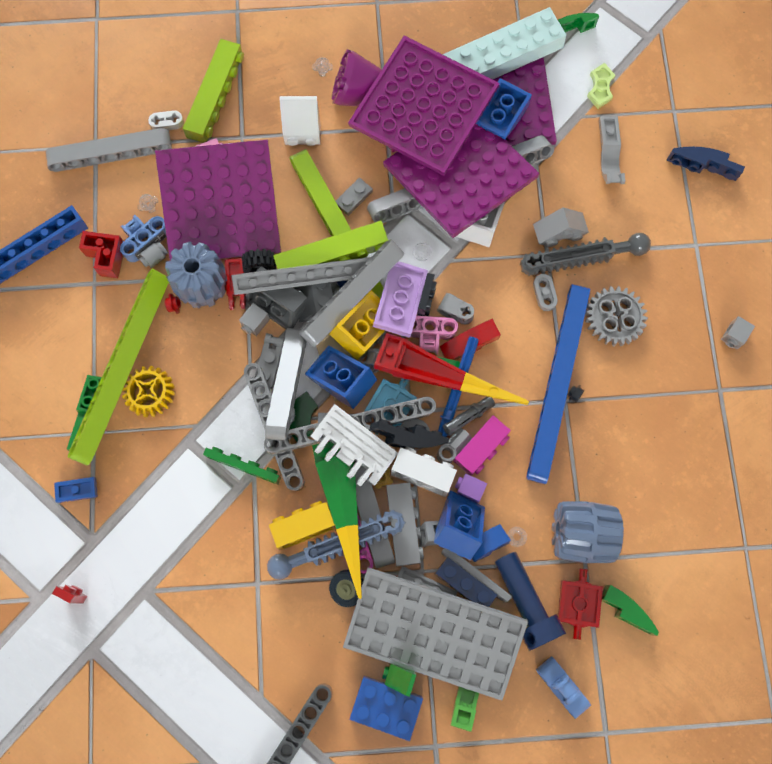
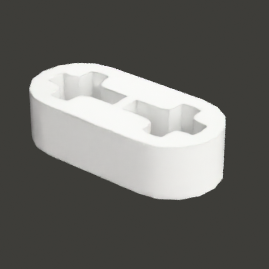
M178 111L153 113L148 119L152 129L166 128L168 130L180 129L184 124L183 117Z

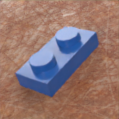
M96 477L54 483L56 503L98 497Z

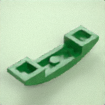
M578 13L560 18L558 21L565 33L576 28L582 33L595 28L600 16L597 13Z

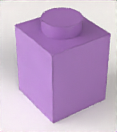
M465 474L463 478L459 477L455 488L458 489L457 494L479 503L487 483Z

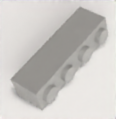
M410 482L386 485L389 512L395 510V512L402 513L406 522L402 532L396 533L395 536L392 535L396 567L420 564V559H424L423 548L418 546L421 532L420 527H416L415 519H418V509L413 507L412 500L416 499L415 488L411 487ZM391 517V526L395 528V523L398 520Z

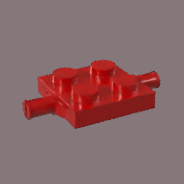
M579 568L578 581L561 580L558 618L560 622L574 626L572 639L581 640L582 627L599 628L603 586L592 585L587 582V569Z

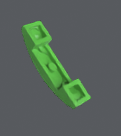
M458 686L450 726L469 732L472 731L479 693Z

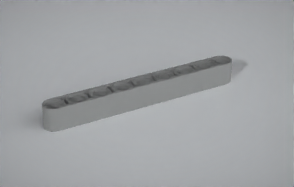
M422 397L350 416L369 430L370 425H367L364 420L366 416L372 417L374 422H377L380 419L386 420L384 412H390L393 415L390 425H395L429 416L434 412L436 403L430 397ZM427 403L430 406V410L424 411L421 404ZM403 407H408L411 410V416L403 414ZM320 423L289 430L288 436L295 435L298 438V442L293 445L284 440H276L279 446L276 449H270L267 443L272 439L265 438L264 449L269 454H278L318 444L324 438L323 435L318 441L309 439L306 433L309 430L315 431Z

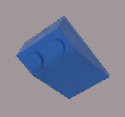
M500 78L498 81L499 88L476 125L506 139L529 107L532 94Z
M329 345L305 373L308 378L352 409L358 405L377 381L370 367Z
M450 490L436 528L434 543L456 553L460 557L471 560L482 544L485 507Z

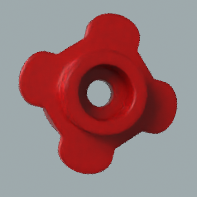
M172 293L168 295V298H165L167 311H175L176 314L180 313L181 301L177 296H173Z

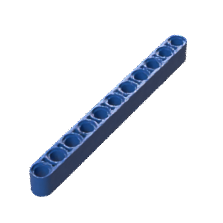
M571 284L568 292L526 479L547 484L590 288Z

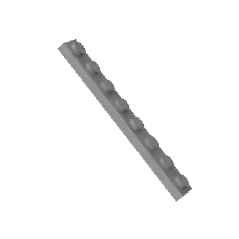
M371 257L231 275L234 295L349 280Z

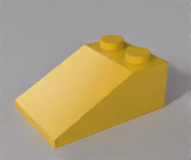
M372 290L329 334L356 360L385 331L373 327L380 298Z

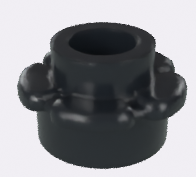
M581 385L571 388L567 394L570 396L569 401L572 400L576 403L585 391L580 388Z

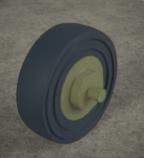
M347 569L338 572L331 579L329 585L330 595L338 605L353 607L357 604L358 596L350 571ZM361 576V588H362V584H363V581H364V579H363L362 576Z

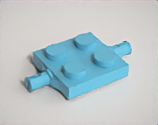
M402 378L399 384L383 379L365 411L414 400L417 397L405 389L409 382L408 379ZM403 407V414L407 416L410 409ZM384 412V418L391 421L393 415L390 412ZM402 423L395 424V425H392V426H395V427H396V426H401Z

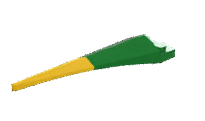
M330 441L327 442L324 449L318 454L315 452V449L319 444L312 445L315 465L357 596L361 600L356 474L351 479L347 477V474L355 464V460L350 466L336 457L340 451L339 448L333 457L326 461L324 458L334 444Z

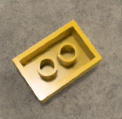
M322 501L311 504V508L307 510L300 508L291 512L292 516L287 518L280 516L273 519V523L269 524V528L276 547L279 550H284L336 529L327 502L322 503Z

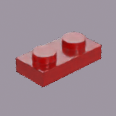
M65 584L64 587L56 586L52 593L68 603L83 604L87 598L82 593L83 590L75 585L69 586Z

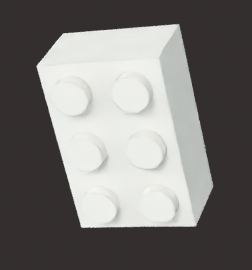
M410 447L400 448L392 467L391 475L446 497L457 472L456 469H453L454 466L447 462L438 463L434 457L424 454V456L416 454L417 451Z

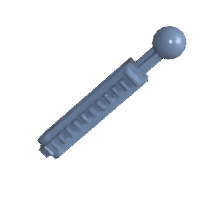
M391 510L390 512H384L383 517L378 514L376 521L373 518H369L368 524L364 520L361 521V527L358 525L359 544L361 547H366V541L372 545L374 538L378 542L381 541V535L387 539L388 533L395 536L396 533L402 532L404 524H406L403 514ZM391 517L398 520L395 523V528L393 526L385 527L383 523L391 522ZM332 532L331 538L327 535L324 536L323 541L317 538L316 544L313 541H308V547L304 548V551L289 557L281 553L273 555L267 563L268 573L274 579L282 580L290 575L294 567L307 562H314L316 566L321 565V559L324 563L328 562V556L331 559L336 558V553L339 556H343V549L338 535Z

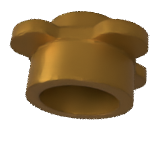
M389 468L382 475L384 479H379L374 486L376 489L393 484V480L389 475Z

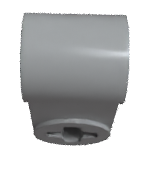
M450 293L445 294L437 309L443 316L452 318L461 324L466 325L473 321V306Z

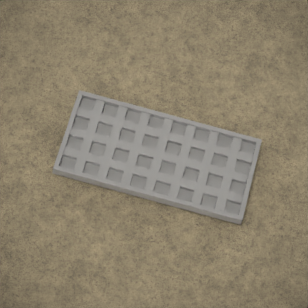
M368 567L361 588L362 598L357 600L343 648L501 701L503 700L528 624L527 619Z

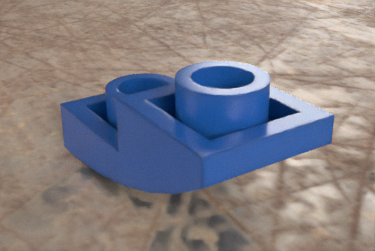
M500 524L483 532L482 544L472 557L474 562L491 555L493 551L510 543V538Z

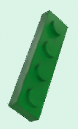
M212 447V449L205 448L203 455L206 458L279 485L281 477L277 475L278 471L269 467L264 470L259 468L260 464L250 460L248 463L241 461L242 457L232 453L230 456L223 454V450L217 447Z

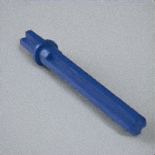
M468 338L459 365V369L467 373L469 372L479 342L477 338ZM451 389L443 415H440L442 420L438 432L443 433L442 436L447 437V434L443 429V425L454 419L462 391Z

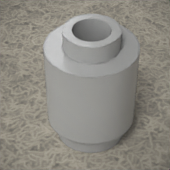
M158 241L156 244L152 243L139 253L141 256L139 260L145 267L153 268L166 258L165 255L168 252Z

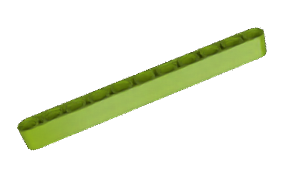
M305 149L290 156L293 168L331 237L350 231V226L308 151ZM379 281L371 290L381 299L384 287Z
M151 269L144 280L69 450L68 458L84 465H89L96 453L168 286L167 276L155 269Z

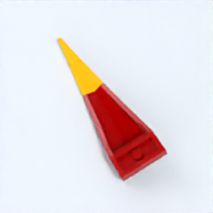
M386 333L374 364V369L391 373L394 377L519 404H529L528 400L483 381L434 356L407 339Z

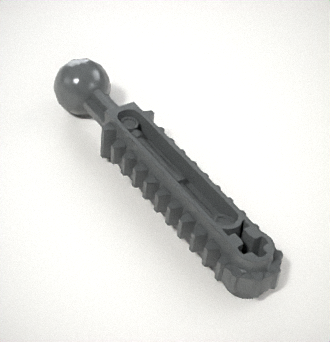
M635 233L629 237L628 241L614 243L613 240H607L604 237L601 242L598 240L594 243L589 241L587 245L581 243L580 246L574 244L573 247H570L568 245L566 249L560 247L559 250L553 248L550 252L548 249L544 253L538 251L537 254L531 252V254H525L521 260V272L528 276H537L539 272L542 274L545 271L551 273L554 269L558 272L560 268L566 270L567 267L573 269L576 265L580 268L582 264L585 266L589 263L594 265L597 261L600 264L603 260L608 263L614 254L630 252L635 256H642L650 250L651 240L644 233Z

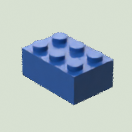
M363 676L349 720L410 741L423 697L412 692L410 697L405 696L386 686L384 682Z

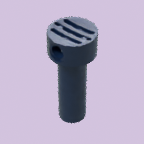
M512 552L496 560L495 564L521 618L528 620L523 636L528 651L566 634L557 614L551 617L548 616L517 552Z

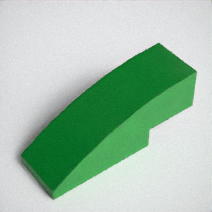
M605 585L602 601L617 609L614 617L652 636H658L659 631L652 620L633 599L614 586Z

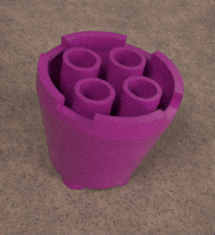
M346 49L340 62L342 66H340L335 78L332 103L339 106H359L382 69L356 52Z

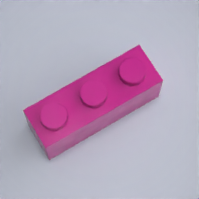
M493 415L455 457L453 462L468 475L472 476L474 473L478 475L485 467L482 463L486 459L491 460L497 453L496 447L499 444L503 446L509 440L508 434L511 430Z

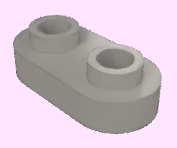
M540 274L533 282L537 303L540 309L551 311L558 302L553 280L547 274ZM543 283L545 287H541L539 284ZM544 300H548L550 304L546 305Z

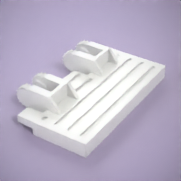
M336 404L333 405L310 436L315 441H318L322 435L324 436L315 449L317 454L324 449L328 441L334 444L324 458L326 461H329L339 448L340 451L336 457L350 466L354 460L356 461L347 474V477L350 479L356 474L361 465L366 468L365 472L358 479L357 484L359 486L363 485L371 473L372 475L368 481L375 486L398 454V452Z

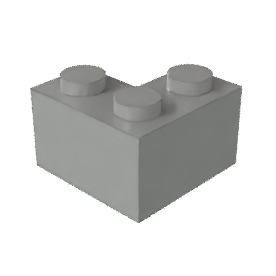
M564 207L533 224L539 244L546 245L547 247L557 245L558 241L562 239L578 241L585 234L589 233L583 213Z

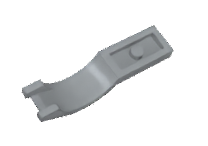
M600 116L602 176L606 184H625V173L620 172L619 166L621 139L618 116Z

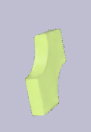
M605 63L590 73L594 85L587 97L597 109L610 102L613 98L609 85L616 75Z

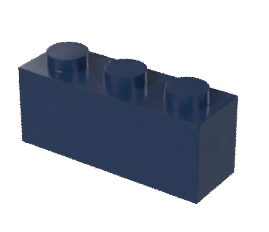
M449 557L444 560L434 574L469 601L489 607L497 596L496 593Z

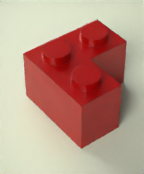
M83 231L79 249L86 257L95 258L93 269L99 276L118 279L123 254L120 251V246L124 242L119 235Z

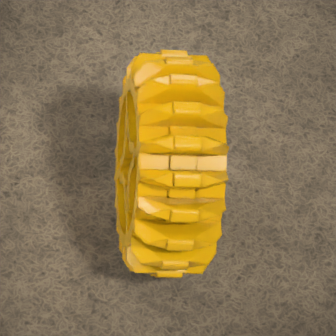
M142 366L141 372L135 369L136 374L134 376L129 374L131 379L126 381L127 387H124L122 390L126 392L122 395V398L126 400L124 404L127 407L130 406L129 410L131 412L135 411V414L138 416L143 414L147 418L150 413L152 417H155L156 411L159 414H163V407L169 409L167 402L173 403V400L170 398V396L175 395V392L172 391L175 388V385L171 383L172 378L167 377L168 373L166 371L162 372L159 367L154 369L153 366H149L147 370L145 366ZM148 378H155L154 380L152 379L147 383L142 382L143 380ZM162 384L163 391L161 397H159L158 390L161 388L160 385ZM138 386L139 393L137 395V398L135 399V390ZM143 387H145L146 389H150L151 393L154 394V396H152L151 394H147L146 390ZM150 400L155 401V403L151 405H142L143 403L146 404Z

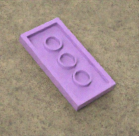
M399 261L391 268L386 278L373 327L410 338L428 270Z

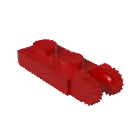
M242 258L226 259V292L229 309L234 310L235 308L233 296H240L241 309H246V294L234 295L231 276L244 273Z

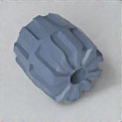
M187 242L183 243V247L180 250L175 248L171 252L172 258L165 265L168 274L167 280L173 292L185 304L188 302L193 308L200 309L201 306L208 305L211 307L215 305V301L220 297L223 298L226 293L224 285L227 281L225 267L215 251H211L208 245L200 242L197 245Z
M563 501L557 505L553 515L555 522L552 523V531L554 532L552 545H555V556L559 559L580 563H613L617 561L621 553L624 537L622 515L617 507L587 501Z

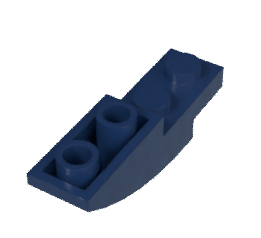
M689 146L673 148L667 157V161L674 165L685 167L691 172L701 173L703 169H707L711 173H717L726 179L734 181L740 177L745 166L729 161V153L706 147Z

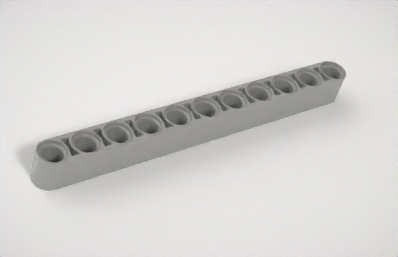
M537 136L512 146L531 165L548 159L554 153V147L544 136ZM404 188L370 202L367 206V211L374 223L378 221L385 223L423 207Z

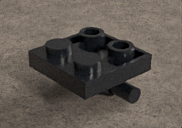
M427 273L417 316H429L432 299L434 298L437 282L434 281L435 274Z

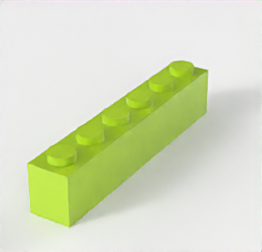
M220 39L183 126L186 138L202 143L207 142L208 138H211L213 126L219 120L220 109L225 105L227 92L229 93L231 90V82L237 76L238 65L242 63L244 58L240 44Z
M378 221L273 256L277 269L359 259L377 252L388 241L382 221Z

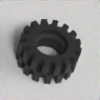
M266 249L245 252V254H242L243 272H256L261 266L266 270L277 269L273 256L275 253L271 252V250L266 251Z

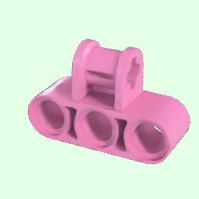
M416 316L414 322L416 328L412 330L410 337L420 338V348L438 355L439 339L449 340L454 338L458 329V323L452 318ZM433 325L435 329L429 331L425 328V326ZM451 326L454 330L447 332L444 327Z

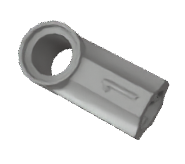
M462 428L458 429L450 437L449 442L439 449L437 453L438 461L441 464L443 462L451 463L472 439L470 434ZM442 451H449L451 453V458H444L442 456Z

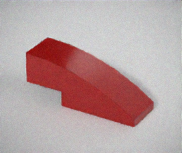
M492 318L459 334L439 346L444 358L457 360L462 358L469 337L479 340L476 351H478L483 346L499 340L501 334Z

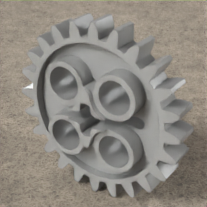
M610 286L608 291L603 288L601 293L597 292L595 297L591 298V303L587 305L589 310L586 311L585 315L589 316V318L585 322L591 323L588 330L594 329L595 331L592 336L598 334V341L604 338L605 345L609 341H612V346H615L617 342L620 346H623L625 342L630 344L632 340L635 341L638 335L643 333L642 329L647 326L643 323L648 319V317L643 316L647 310L641 309L645 303H638L640 296L634 298L635 292L633 291L628 294V288H625L623 292L620 286L615 291L612 286ZM620 303L625 304L627 309H623ZM601 306H606L609 311H604ZM624 321H628L631 327L626 326ZM605 323L610 324L613 329H608Z

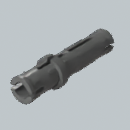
M486 396L480 402L470 405L468 410L443 425L445 433L450 436L473 419L483 416L485 411L495 406L493 398Z

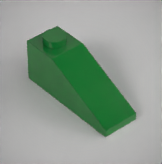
M391 663L389 667L385 666L382 679H385L384 684L410 697L416 678L415 671Z

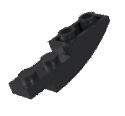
M380 419L377 422L371 423L369 429L371 432L385 436V443L395 448L405 449V447H410L412 449H423L449 442V438L442 436L443 433L428 431L425 426L418 424L409 428L403 426L395 427L390 425V421Z

